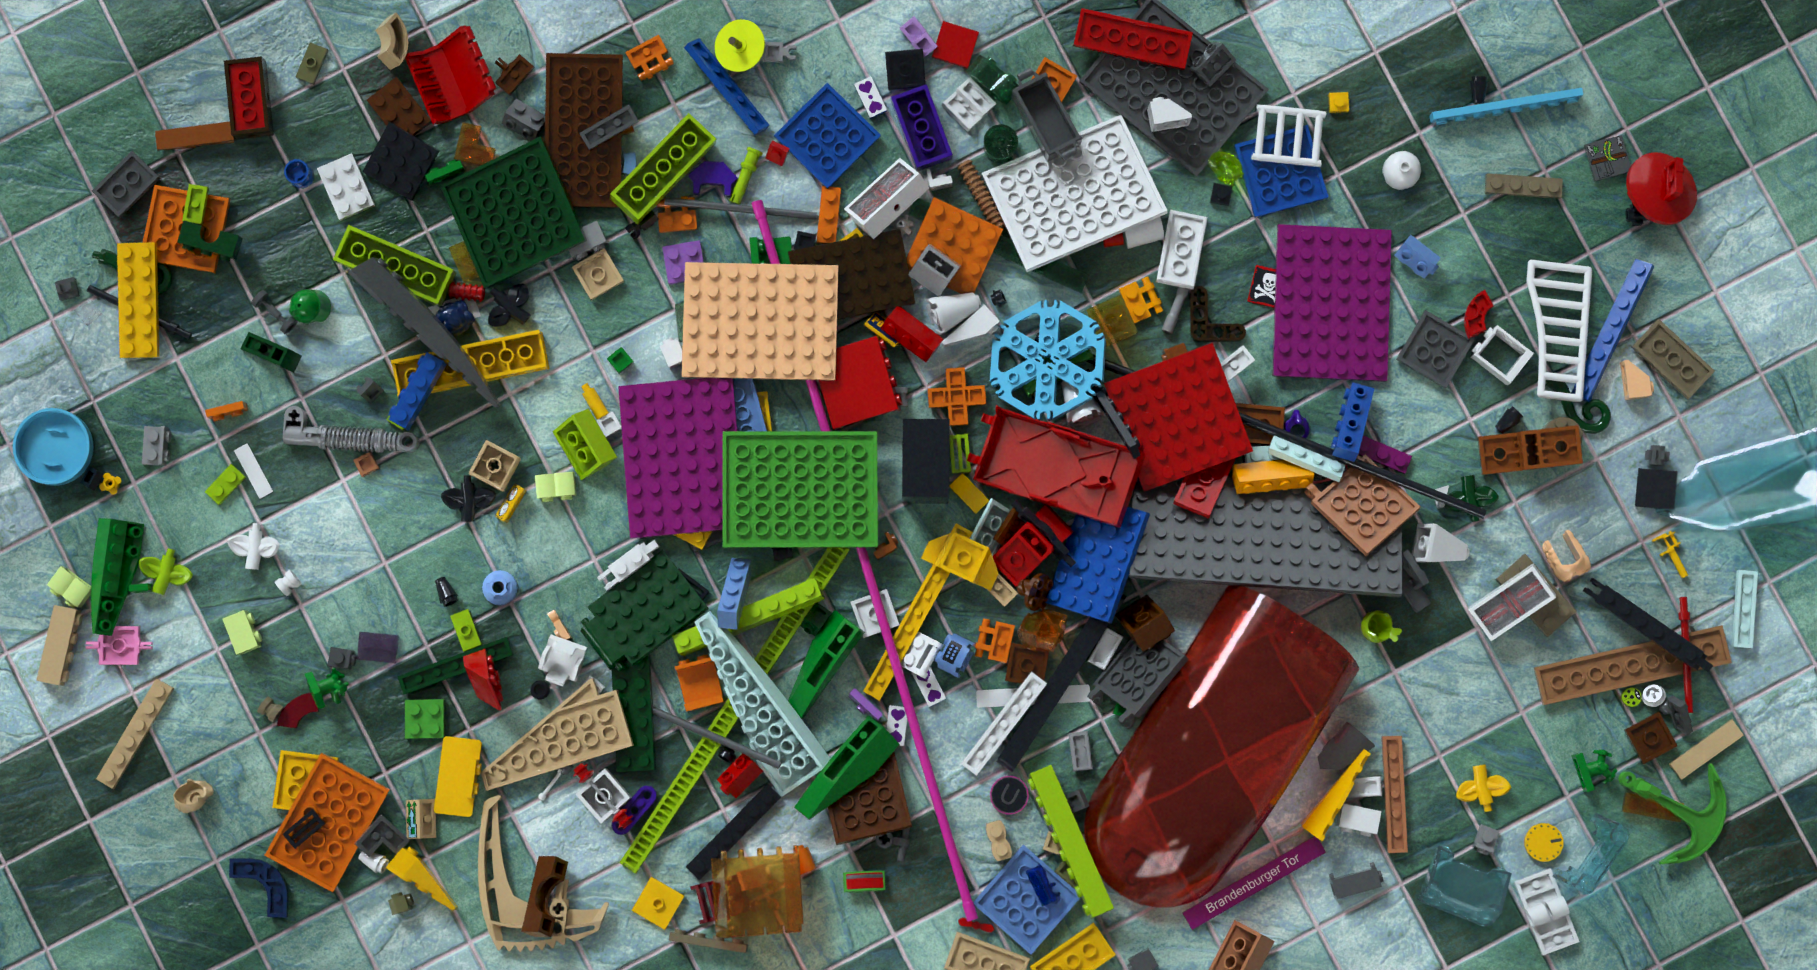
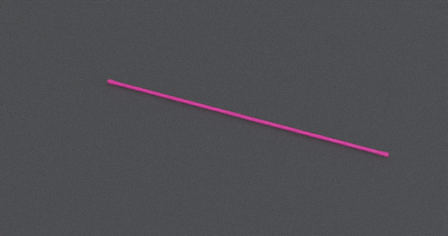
M754 201L751 204L760 227L770 264H780L763 201ZM806 380L820 430L831 431L816 380ZM856 547L960 892L967 921L978 919L976 908L971 899L866 547Z

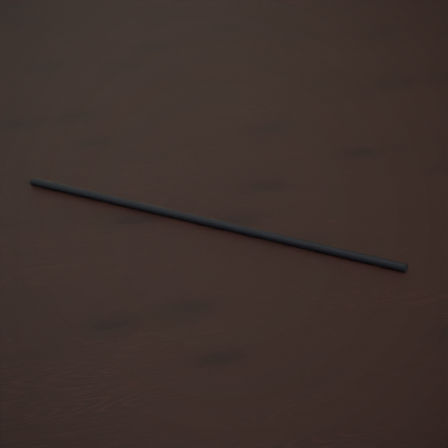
M1037 333L1036 338H1035V341L1038 342V343H1039V333ZM1093 354V356L1095 357V359H1090V360H1087L1086 362L1095 365V364H1096V355ZM1105 359V369L1121 376L1135 372L1132 369ZM1239 412L1243 424L1272 436L1275 435L1325 457L1484 519L1487 510L1362 460L1356 459L1355 462L1332 456L1333 449Z

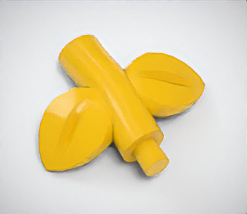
M1486 764L1473 766L1474 780L1464 781L1457 790L1456 798L1465 802H1472L1478 798L1480 805L1484 807V812L1492 811L1491 803H1494L1492 796L1499 797L1506 794L1511 789V785L1500 775H1493L1487 778Z

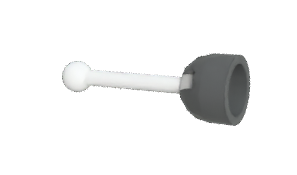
M569 765L557 769L558 773L544 792L539 794V799L545 800L546 794L560 775L568 774L574 766Z

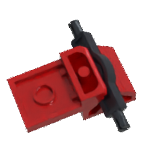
M1017 499L1011 504L1019 513L1017 516L1024 525L993 555L996 567L1016 587L1021 580H1024L1052 553L1059 560L1063 559L1070 568L1076 563L1068 554L1070 551L1063 544L1074 531L1049 505H1045L1034 514L1028 507L1024 508Z

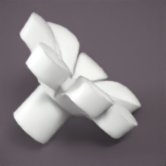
M904 214L902 217L899 215L890 224L893 227L890 231L900 229L903 238L904 233L907 235L912 233L909 227H913L914 222L908 221L909 215Z

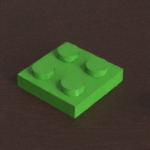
M445 699L405 700V739L445 737Z

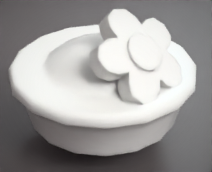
M1649 685L1642 693L1643 702L1650 707L1661 705L1666 698L1665 690L1659 685Z

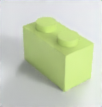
M243 610L222 619L236 655H242L262 647L260 643L262 637L260 632L254 628L255 619L252 613Z

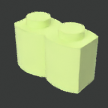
M575 472L535 475L537 499H542V502H553V498L561 497V500H572V496L577 495Z
M63 566L59 567L47 584L51 588L49 591L57 597L63 596L66 599L65 603L72 608H82L91 595V585Z

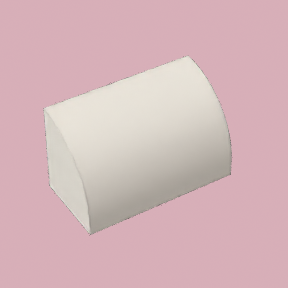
M1155 218L1124 231L1123 235L1127 249L1164 239L1161 218Z

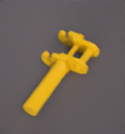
M1670 530L1668 535L1664 533L1652 539V542L1660 538L1664 539L1668 548L1659 554L1660 557L1668 553L1681 578L1688 576L1684 565L1674 549L1675 546L1678 548L1681 543L1677 542L1674 536L1675 531L1671 532ZM1669 536L1674 543L1672 546H1670L1666 539Z

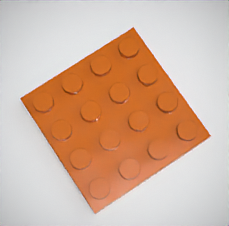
M154 185L143 243H157L158 263L216 273L218 255L212 254L209 257L200 254V250L187 251L182 249V245L177 243L183 224L182 219L187 190ZM208 194L202 225L206 228L204 238L207 243L216 241L220 230H225L230 198Z
M934 197L906 257L908 269L911 270L928 244H932L961 265L947 288L960 294L975 293L1003 228Z

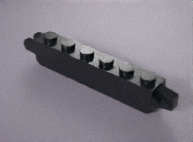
M1591 578V584L1602 590L1600 594L1596 595L1589 588H1584L1583 592L1595 599L1598 605L1690 668L1698 670L1701 667L1707 672L1712 669L1713 665L1705 660L1707 655L1704 654V651L1609 586H1604L1596 579Z

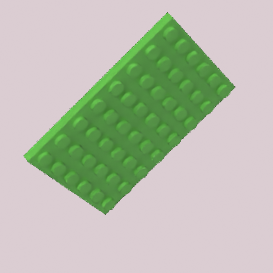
M877 431L723 432V548L878 547Z

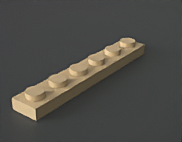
M157 678L155 679L96 778L98 781L115 789L174 690L173 687Z

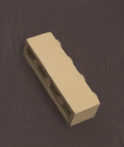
M57 605L53 606L36 681L64 686L65 682L68 681L70 674L68 671L69 663L71 664L74 658L72 650L78 640L77 628L81 625L83 619L82 610Z

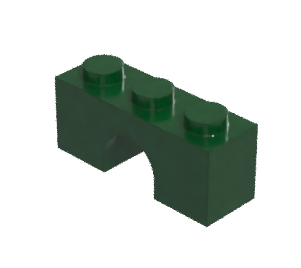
M183 221L177 243L182 245V249L191 252L194 249L200 250V254L209 257L212 254L218 255V259L230 262V259L237 260L243 240L239 235L220 230L217 240L207 243L204 238L206 232L204 226Z

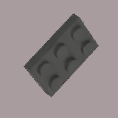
M131 151L92 192L121 218L160 177L137 154Z

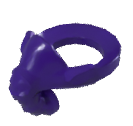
M1295 409L1290 419L1286 420L1284 424L1285 430L1290 432L1292 426L1301 424L1305 429L1302 437L1307 438L1309 435V423L1306 418L1300 415V411Z

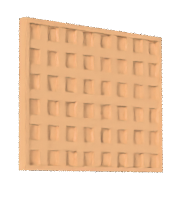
M685 262L682 377L836 381L839 266Z

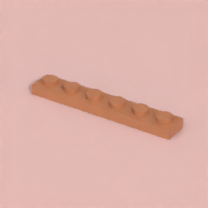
M1381 736L1387 853L1408 852L1402 736Z

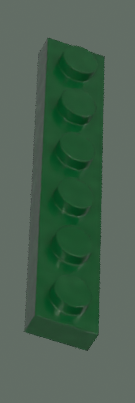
M508 637L397 676L403 695L466 673L463 656L485 649L487 655H491L494 662L513 656Z

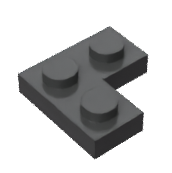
M380 814L354 844L370 857L382 843L396 855L410 840Z

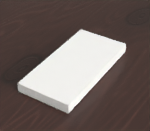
M1170 210L1156 282L1194 290L1208 217Z

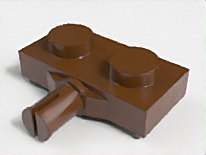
M520 54L509 64L499 57L495 64L503 71L495 84L511 96L535 67Z

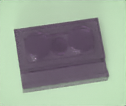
M359 632L356 659L396 663L399 635Z

